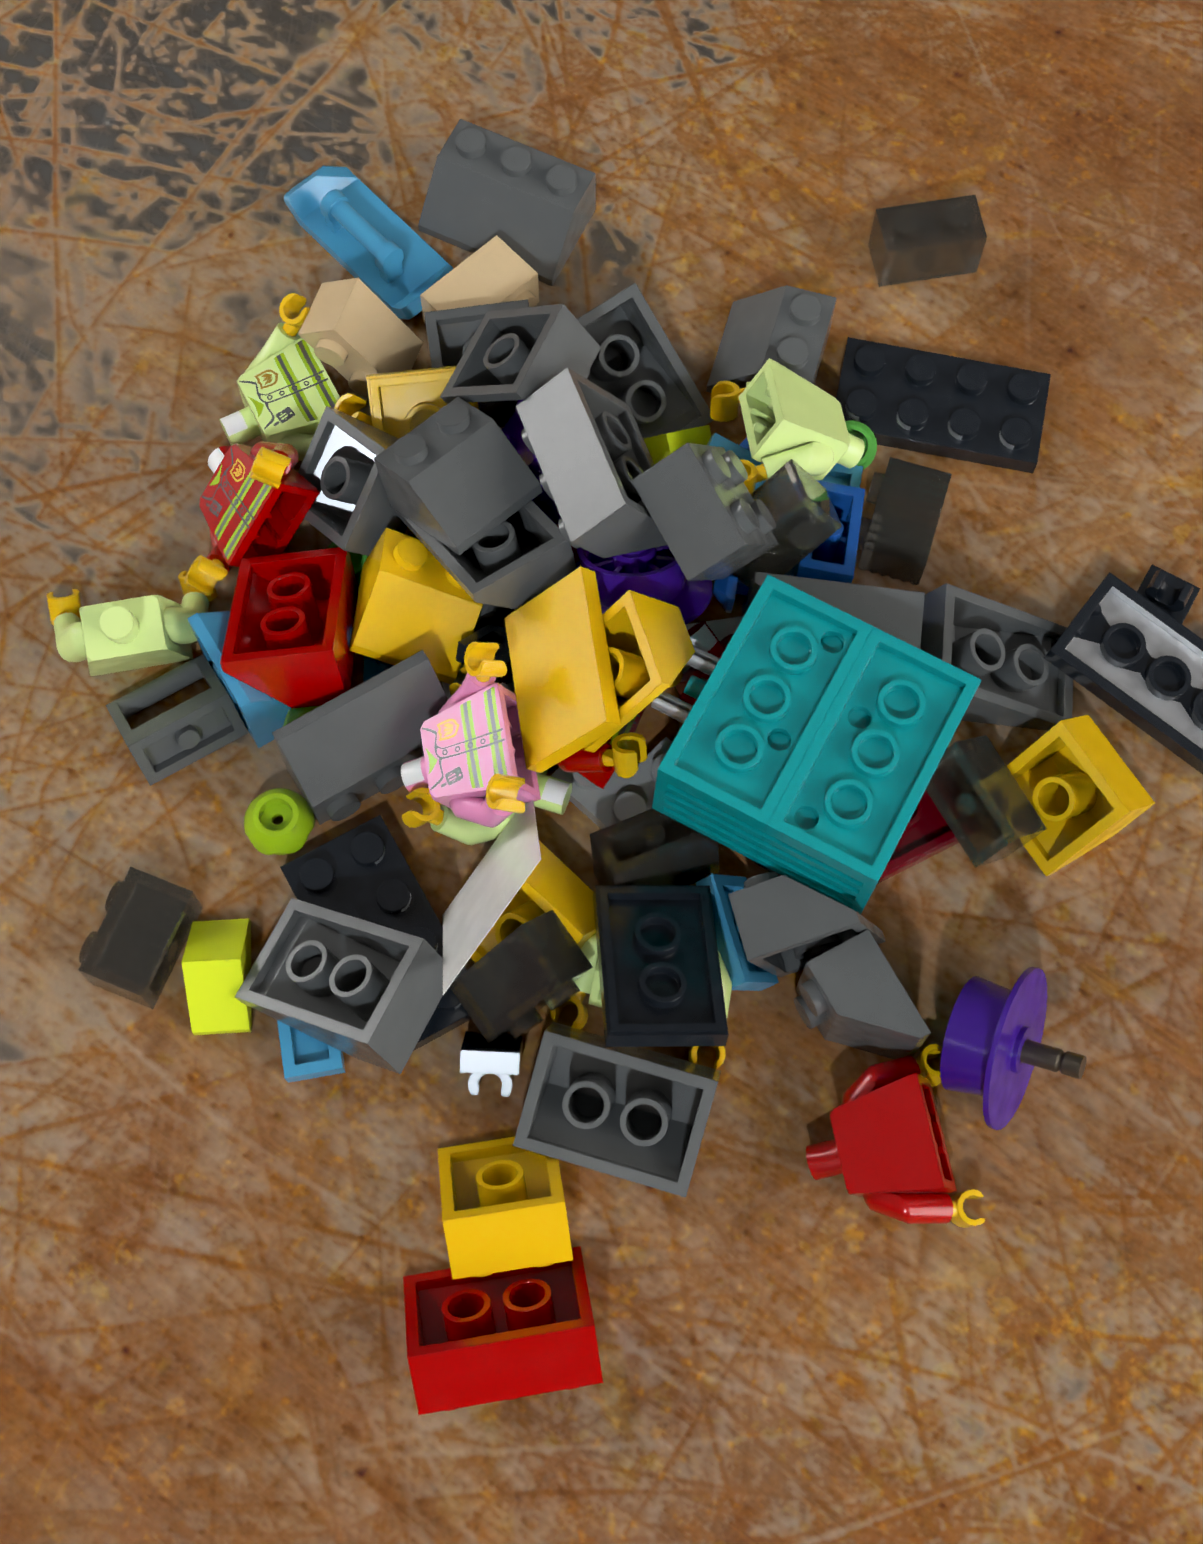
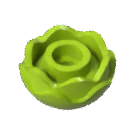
M285 788L270 789L255 797L249 804L244 816L245 834L256 850L265 855H286L299 851L304 846L315 825L314 813L306 799L299 793ZM276 817L283 818V822L281 824L273 823Z

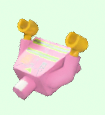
M471 642L466 648L464 655L467 674L462 685L441 707L437 715L424 721L420 729L424 756L404 762L401 766V776L408 792L411 793L419 788H429L432 799L450 808L457 818L493 828L502 823L512 813H524L525 803L532 800H540L541 797L537 773L526 769L516 695L501 684L495 683L496 677H503L507 673L505 662L494 660L499 644L494 642Z

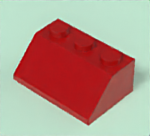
M337 547L241 559L220 661L223 672L291 708L321 706L349 691L355 652L349 651L359 591L350 553Z
M581 1246L571 1247L573 1261L554 1263L546 1267H529L493 1273L485 1277L473 1276L454 1280L452 1279L451 1268L403 1276L407 1359L419 1415L451 1411L463 1407L514 1400L520 1397L571 1390L603 1383Z

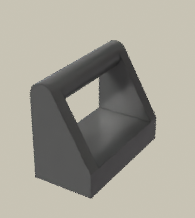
M204 654L105 705L150 786L248 734L229 694ZM205 679L209 686L208 690L131 729L126 720L127 718L198 680Z

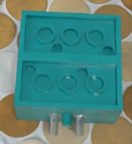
M767 574L721 658L693 645L695 653L687 662V665L710 676L706 682L692 675L686 684L683 693L696 699L695 704L691 705L665 691L651 703L652 708L683 723L658 767L652 809L774 872L785 875L861 914L982 680Z

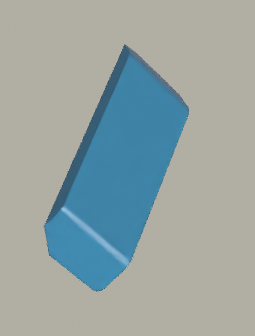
M322 166L284 195V202L300 226L354 278H359L399 319L409 320L421 312L420 294L454 269L347 167Z

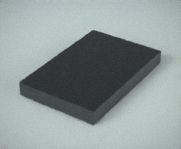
M595 885L593 904L605 1047L726 1046L729 1034L710 886Z

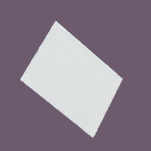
M533 800L525 803L524 813H515L443 914V995L542 859Z

